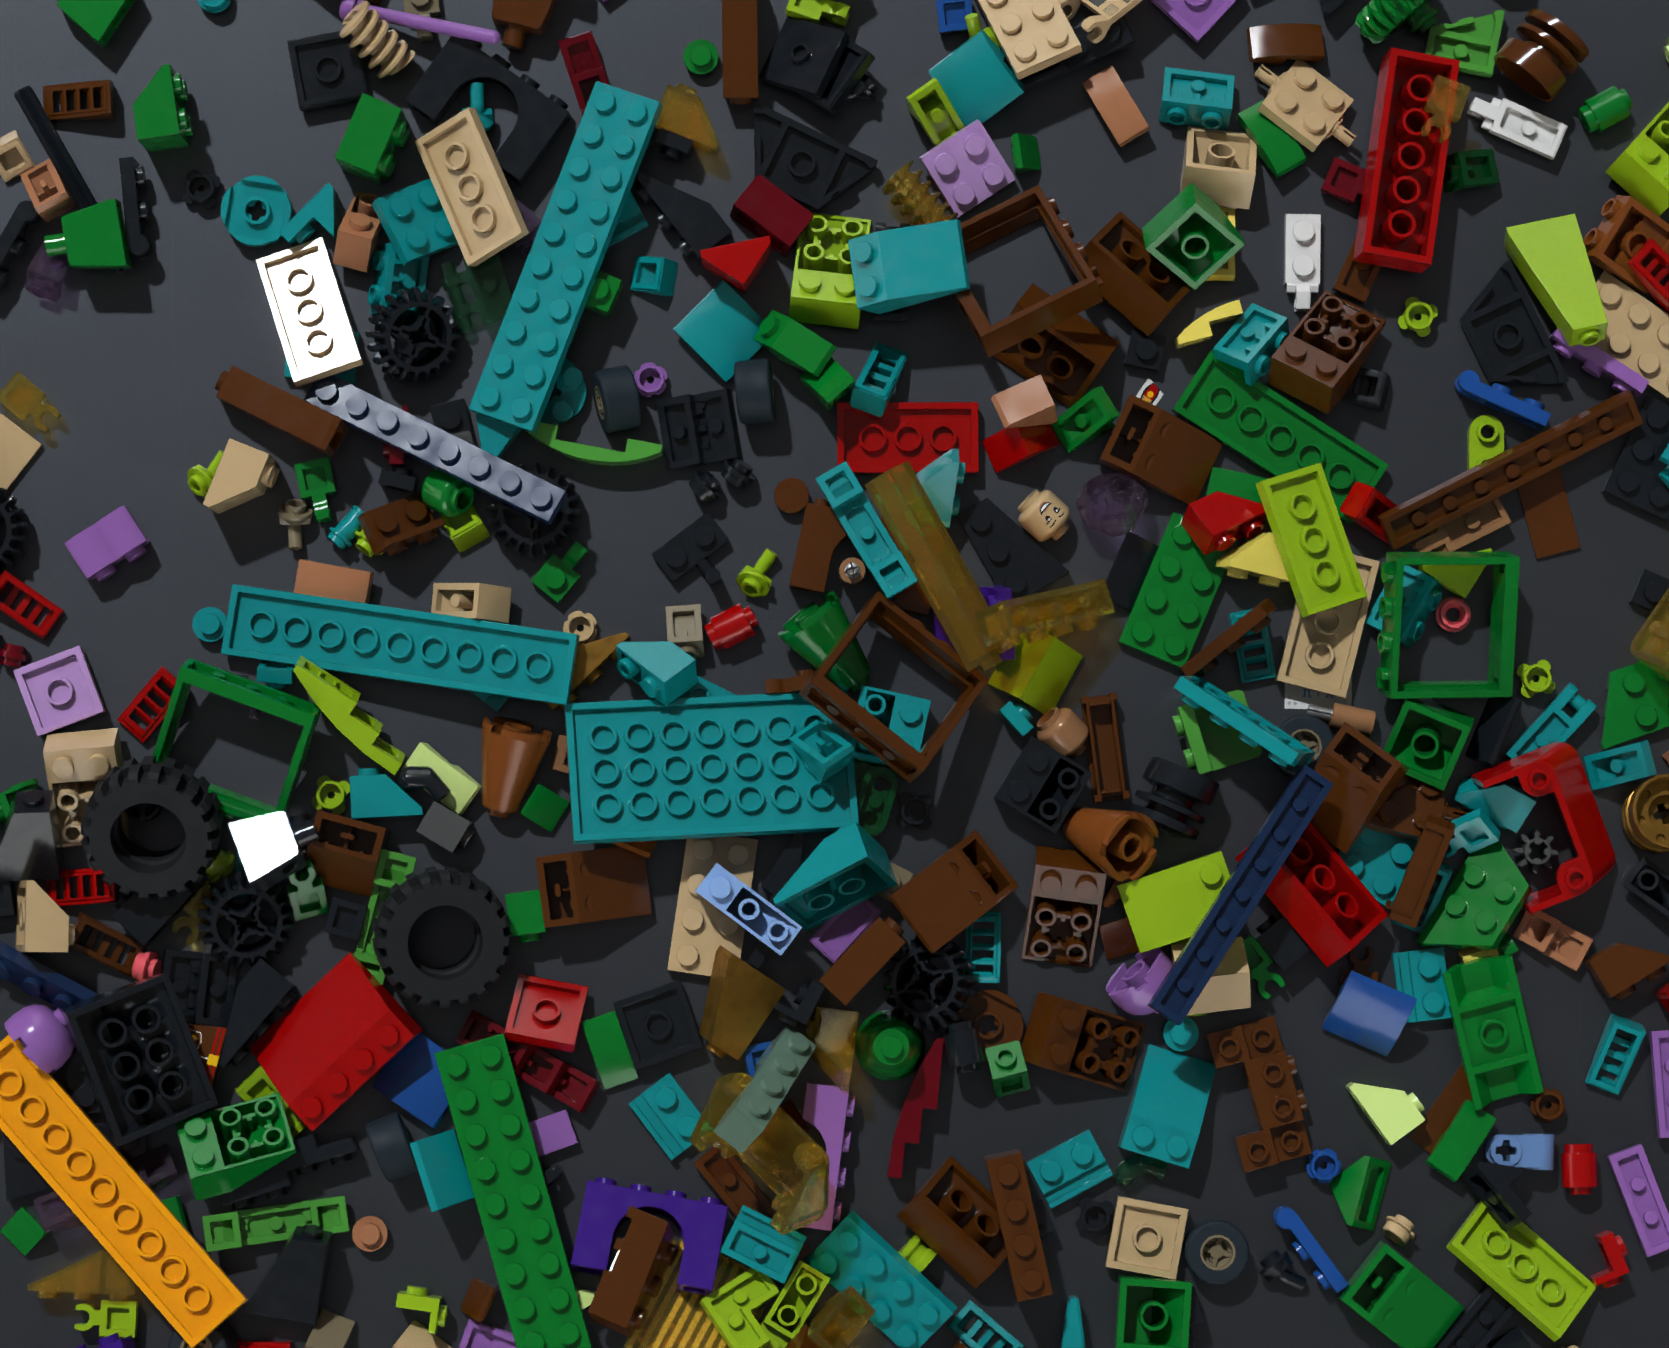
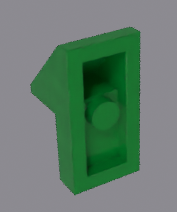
M1099 386L1089 391L1051 425L1067 452L1071 453L1114 428L1113 421L1120 415L1103 386Z

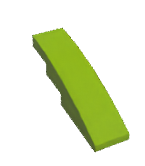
M300 656L293 671L314 703L356 747L395 775L401 767L406 754L378 737L383 723L356 707L361 693L305 657Z

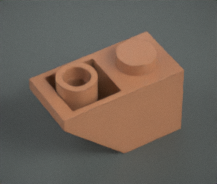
M356 191L337 232L333 264L367 273L383 230V226L371 205L375 199L380 197L372 193Z

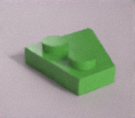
M1496 10L1489 15L1477 18L1472 16L1460 19L1457 23H1444L1432 26L1428 30L1424 54L1460 60L1458 72L1491 78L1495 65L1494 56L1497 54L1505 11Z

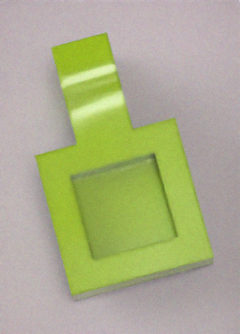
M789 0L786 7V15L820 24L821 18L824 17L830 23L845 28L850 16L848 13L850 6L832 0Z

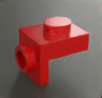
M1606 1230L1594 1235L1608 1269L1589 1276L1590 1281L1594 1285L1602 1284L1603 1288H1609L1623 1281L1622 1275L1630 1272L1624 1256L1628 1255V1251L1620 1235L1615 1236L1613 1232Z

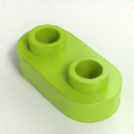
M1482 415L1473 420L1469 425L1467 431V470L1504 452V427L1498 418L1492 415ZM1483 426H1488L1492 429L1493 435L1491 438H1484L1482 436L1481 428Z

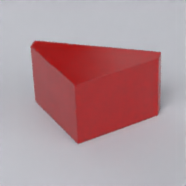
M1051 424L1004 428L981 441L995 473H999L1060 445Z

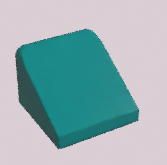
M636 256L630 290L661 296H673L678 263L665 257Z

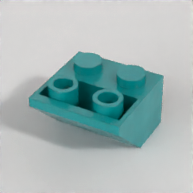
M861 685L858 704L920 752L931 700ZM850 736L849 743L854 748L852 757L871 765L884 766L894 771Z

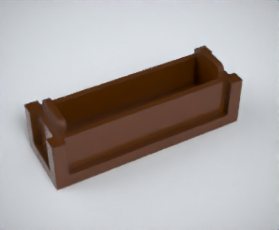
M1117 693L1080 698L1082 721L1089 729V735L1085 742L1088 744L1086 748L1089 771L1092 772L1090 783L1093 803L1130 798V793L1127 790L1116 705Z
M1429 813L1426 821L1418 820L1417 826L1422 828V831L1394 902L1387 900L1385 903V907L1390 909L1389 919L1413 928L1417 926L1455 830V823Z

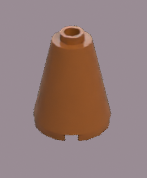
M494 716V721L491 723L488 717H484L481 725L482 805L488 808V814L507 818L509 813L517 812L551 742L552 732L542 727L540 734L532 731L533 724L526 721Z
M1076 807L1064 819L1062 829L1065 838L1109 877L1117 881L1124 882L1123 880L1138 879L1149 869L1156 857L1157 849L1153 848L1154 837L1159 838L1158 829L1154 821L1143 813Z

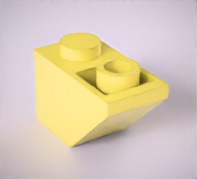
M1270 532L1258 533L1252 538H1247L1216 560L1215 567L1226 569L1227 576L1247 580L1248 575L1259 577V584L1271 587H1279L1280 582H1289L1273 533Z

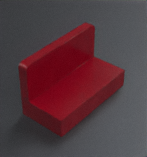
M757 175L734 203L730 213L731 218L758 238L770 235L771 247L785 258L794 248L797 238L814 216L812 212L762 175Z

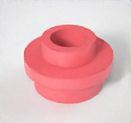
M1449 597L1442 600L1436 608L1435 619L1443 630L1459 632L1469 624L1471 611L1464 600L1457 597ZM1448 609L1457 610L1459 614L1457 621L1452 622L1448 620L1446 616Z
M147 951L146 953L140 952L137 954L132 966V977L134 980L140 981L161 974L162 961L159 960L157 952Z

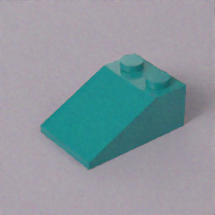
M958 219L877 231L848 240L858 309L880 315L970 289L961 222Z
M857 822L840 827L835 833L825 837L777 893L773 901L781 911L802 926V929L806 932L897 885V881L886 850Z
M1148 1044L1118 1146L1189 1169L1216 1070L1214 1065Z

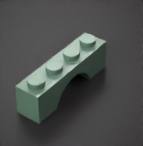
M788 1024L767 1046L754 1067L757 1071L726 1110L713 1132L742 1154L764 1131L813 1053L816 1045Z

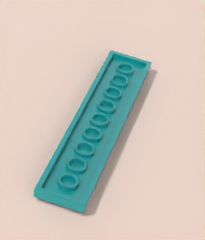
M596 81L468 408L472 412L536 434L663 108L659 101Z
M232 584L221 654L288 665H296L300 656H303L323 670L568 706L580 636L573 633Z

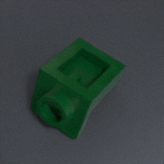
M1493 149L1458 151L1446 157L1443 179L1445 193H1453L1463 188L1493 186L1499 183Z

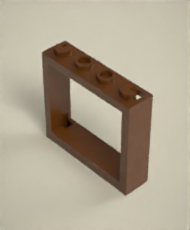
M1039 185L962 222L961 229L965 255L1040 218L1079 282L993 325H990L970 289L951 294L988 358L1103 301L1099 287L1104 284L1095 266L1088 267L1086 262L1089 261L1083 245L1081 242L1074 244L1072 241L1074 233L1067 219L1060 220L1057 215L1060 214L1054 198L1050 197L1047 199Z
M877 591L865 603L801 689L799 695L911 783L923 773L989 679L976 670L974 664L966 662L956 654L947 642L939 640L926 630L925 625L921 621L910 617L898 607L894 600L890 601ZM869 618L962 692L920 752L915 750L826 678Z

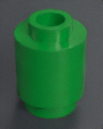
M1613 85L1585 100L1583 106L1578 108L1577 112L1582 124L1589 133L1596 130L1602 132L1630 117L1629 109L1633 107V104L1625 89L1618 90Z

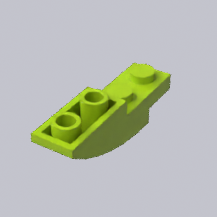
M799 1260L760 1324L770 1339L769 1344L763 1348H785L802 1328L831 1278Z

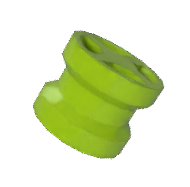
M917 1234L898 1252L920 1273L937 1254L932 1248H926L921 1243V1238Z

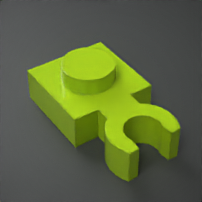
M102 1299L101 1309H96L90 1303H80L76 1305L75 1310H85L88 1312L89 1321L87 1323H76L74 1328L79 1331H86L97 1325L100 1326L99 1336H109L118 1332L119 1337L132 1335L135 1338L137 1337L139 1301Z

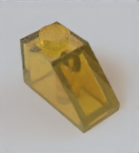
M678 83L677 87L668 84L660 101L663 108L655 128H662L693 140L694 147L717 156L720 150L719 143L702 100L696 96L697 91L681 83Z
M816 1007L815 1021L808 1020L805 1036L816 1045L811 1057L842 1091H849L859 1012Z
M849 1286L831 1296L811 1320L807 1336L819 1348H846L875 1313V1310L852 1286Z

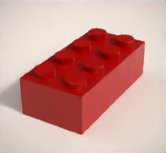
M1311 822L1265 892L1267 897L1326 967H1329L1351 951L1389 915ZM1246 847L1239 855L1235 857V859L1238 862L1241 860L1248 847Z

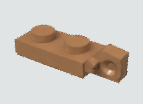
M1498 497L1427 533L1428 537L1414 543L1412 547L1415 552H1430L1434 549L1436 552H1454L1510 524L1511 520Z

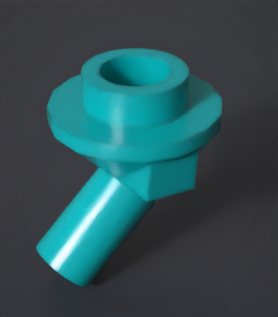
M470 83L469 108L476 109L486 132L494 126L492 108H484V83Z

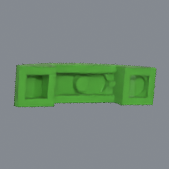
M540 422L536 434L526 431L532 438L550 450L565 457L590 464L611 466L637 464L662 456L664 450L661 444L629 438L625 452L558 440L559 426Z
M382 849L373 882L374 887L370 896L360 939L354 953L357 959L382 986L386 976L377 960L373 947L374 918L378 917V906L381 900H386L389 897V889L395 883L398 885L404 883L407 880L405 876L414 872L417 861L416 857L387 849Z
M345 1195L202 1216L207 1252L288 1240L297 1226L317 1225L323 1228L324 1231L332 1232V1234L349 1231Z

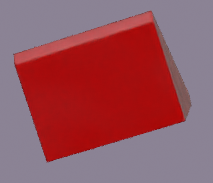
M770 235L700 250L703 268L743 294L747 292L772 253Z

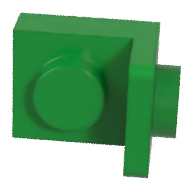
M1012 1041L985 1049L996 1098L1030 1090L1028 1071L1019 1041Z

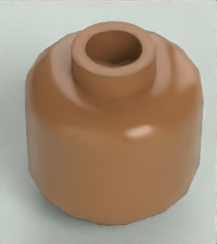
M1053 707L1037 722V739L1062 755L1075 759L1086 750L1088 744L1085 741L1088 738L1089 729L1072 709Z

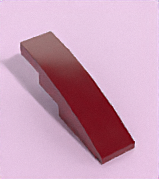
M591 30L558 41L582 116L596 81L609 85Z
M472 1010L455 1041L464 1045L502 1034L505 1031V1027ZM506 1040L517 1077L584 1114L601 1082L539 1046Z
M936 1037L919 1065L903 1101L892 1139L887 1177L902 1178L905 1143L919 1144L923 1108L937 1110L944 1038Z

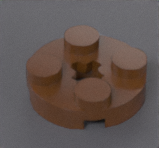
M996 990L976 991L977 997H968L966 1002L970 1004L972 1010L966 1011L961 1009L960 1011L963 1019L960 1022L973 1020L974 1028L979 1030L984 1061H987L986 1048L1012 1041L1020 1042L1023 1034L1022 1014L1015 1001L1008 995ZM989 1015L994 1016V1024L998 1026L996 1032L989 1031L987 1035L981 1034L982 1027L978 1024V1020L980 1018L986 1019ZM952 1020V1024L959 1023L955 1020Z

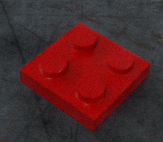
M519 974L504 1031L505 1039L574 1053L588 996V986Z

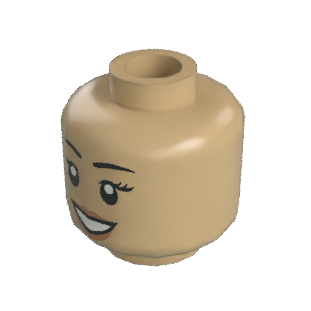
M1037 489L1034 490L1017 509L1020 512L1019 524L1037 541L1044 542L1050 537L1056 541L1070 527L1066 522L1070 515L1069 507L1050 490H1043L1041 492Z

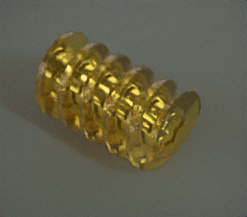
M914 160L908 162L895 172L882 189L884 195L895 193L891 200L893 206L904 203L900 211L902 217L913 214L909 222L910 226L954 220L958 216L957 212L946 216L945 212L950 205L949 202L936 204L941 194L940 191L931 194L927 193L932 184L930 180L923 183L918 182L923 173L921 169L912 173L909 171Z

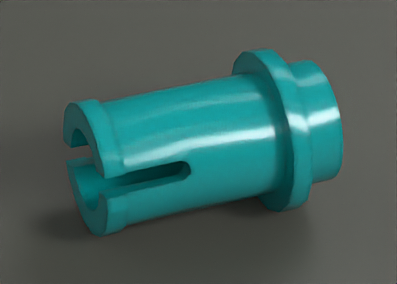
M356 505L352 506V509L335 528L332 526L329 528L331 532L327 538L342 551L346 546L349 548L352 546L350 542L355 537L354 533L362 530L357 517L364 513V511Z

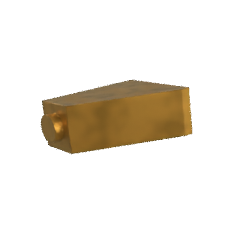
M721 945L716 950L699 1034L709 1041L706 1048L720 1058L724 1059L726 1054L734 1059L739 1060L786 989Z

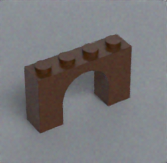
M815 498L814 503L807 502L789 583V588L824 595L831 559L836 548L845 539L849 538L828 501L825 499ZM884 513V517L880 518L881 522L918 579L917 583L895 596V602L905 613L927 617L945 531L939 530V526L918 524L917 526L904 523L905 517Z
M878 917L819 981L846 1006L905 943L901 938L905 931L890 917L885 921Z
M1013 1149L983 1156L990 1190L994 1197L1008 1260L1006 1262L1014 1296L1017 1302L1052 1295L1053 1291L1022 1153L1019 1149Z

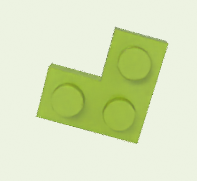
M751 1268L701 1299L699 1304L729 1348H763L769 1344L770 1339L752 1312L777 1297L780 1291L769 1276Z

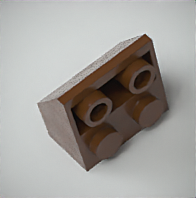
M317 810L314 824L320 840L308 844L306 859H311L316 873L315 878L321 876L322 883L325 886L370 897L374 887L373 882L382 849L386 847L390 829Z

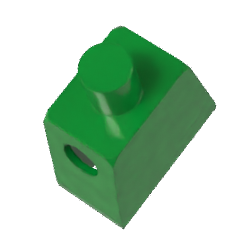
M58 0L57 6L97 44L105 48L135 0Z
M115 198L62 216L63 233L44 236L48 257L67 254L69 266L73 268H132L130 253L127 247L121 202Z

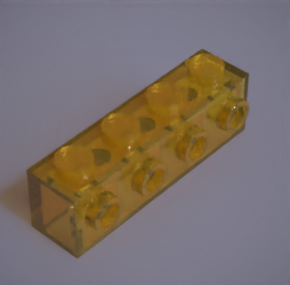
M1101 579L1000 601L975 613L985 647L1000 644L1001 649L1005 650L1022 644L1021 639H1026L1027 643L1031 644L1048 638V633H1052L1054 638H1058L1074 632V627H1078L1079 632L1091 630L1100 626L1099 619L1115 613V609L1106 581Z

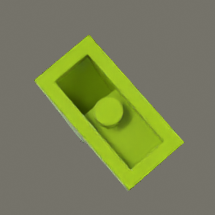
M933 78L906 97L910 114L920 122L934 147L965 127L936 78Z

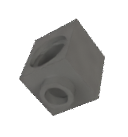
M436 801L432 803L416 832L454 854L458 848L464 851L474 836V832L470 830L473 825L472 822Z

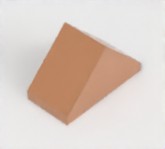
M50 158L20 174L35 210L46 222L76 207L73 198Z
M1041 374L991 397L1005 429L1054 424L1058 420L1055 403Z

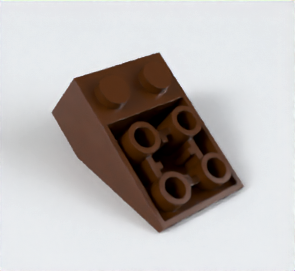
M1325 290L1271 356L1268 384L1329 415L1349 389L1383 330L1386 320Z
M1130 394L1098 463L1189 505L1198 499L1223 443L1167 411Z
M1345 722L1326 747L1313 769L1334 785L1310 822L1327 841L1347 854L1410 768Z
M974 830L888 898L929 952L933 954L1019 886L977 830Z
M1037 845L1021 959L1092 967L1107 874L1081 851Z
M611 847L535 857L545 928L652 914L644 856L622 847Z
M1038 991L1021 1049L1025 1062L1126 1092L1147 1024Z

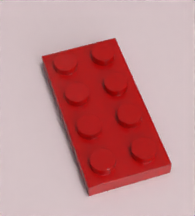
M837 402V466L846 461L854 474H916L953 448L959 449V462L965 463V474L979 473L978 402H889L882 417L853 408L850 402Z

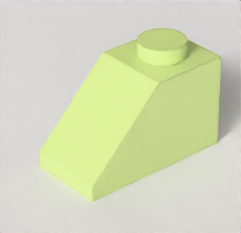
M1353 1082L1345 1086L1386 1144H1394L1425 1121L1421 1114L1425 1108L1413 1092L1407 1095L1402 1090Z

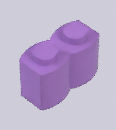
M123 505L64 544L88 580L97 578L101 582L117 571L115 565L122 560L127 559L130 563L145 554L147 551L144 546L149 544L150 540L128 506Z

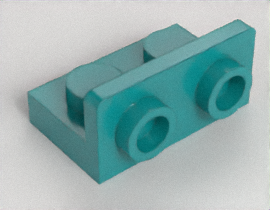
M1165 67L1158 120L1173 125L1198 126L1211 130L1228 129L1232 112L1235 75Z
M391 242L379 245L372 258V269L375 271L374 284L371 285L368 292V304L371 305L370 314L380 315L376 311L375 306L380 304L387 307L385 296L389 294L396 298L398 289H405L409 293L411 287H417L422 293L426 287L429 256L403 266ZM415 307L404 311L398 317L407 318L409 313H413Z
M1252 303L1213 348L1214 358L1243 370L1245 383L1253 386L1261 376L1267 374L1270 369L1271 356L1289 336L1288 318Z
M1404 565L1400 643L1410 649L1412 644L1423 635L1425 621L1430 612L1439 606L1443 587L1435 578L1408 565ZM1384 588L1365 620L1369 627L1379 632H1382L1383 618L1379 614V601L1381 597H1384Z

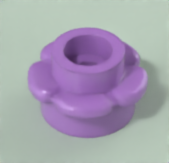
M647 362L642 364L639 370L635 371L633 376L638 392L642 396L660 395L666 389L665 380H667L668 376L663 367ZM653 377V383H648L647 378Z

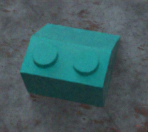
M455 1128L410 1143L431 1212L474 1198Z

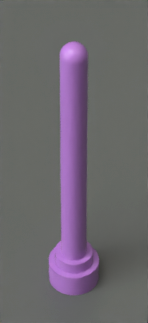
M341 0L339 9L340 19L343 21L345 16L357 4L365 0ZM372 5L368 9H375L379 13L378 20L384 19L390 24L493 45L501 40L500 33L491 29Z

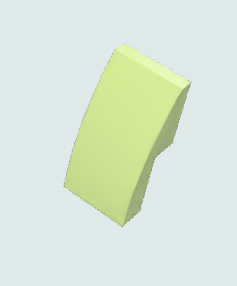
M420 742L401 769L402 771L409 766L431 767L451 790L449 795L440 802L460 815L465 812L482 787L458 765L450 764L428 743Z

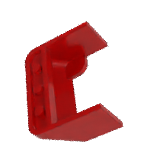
M1553 742L1470 775L1472 781L1484 789L1517 776L1521 788L1529 795L1540 797L1552 792L1576 857L1563 862L1556 872V884L1531 893L1522 908L1533 914L1585 893L1613 869L1616 860L1615 852L1579 755L1571 745L1565 742Z

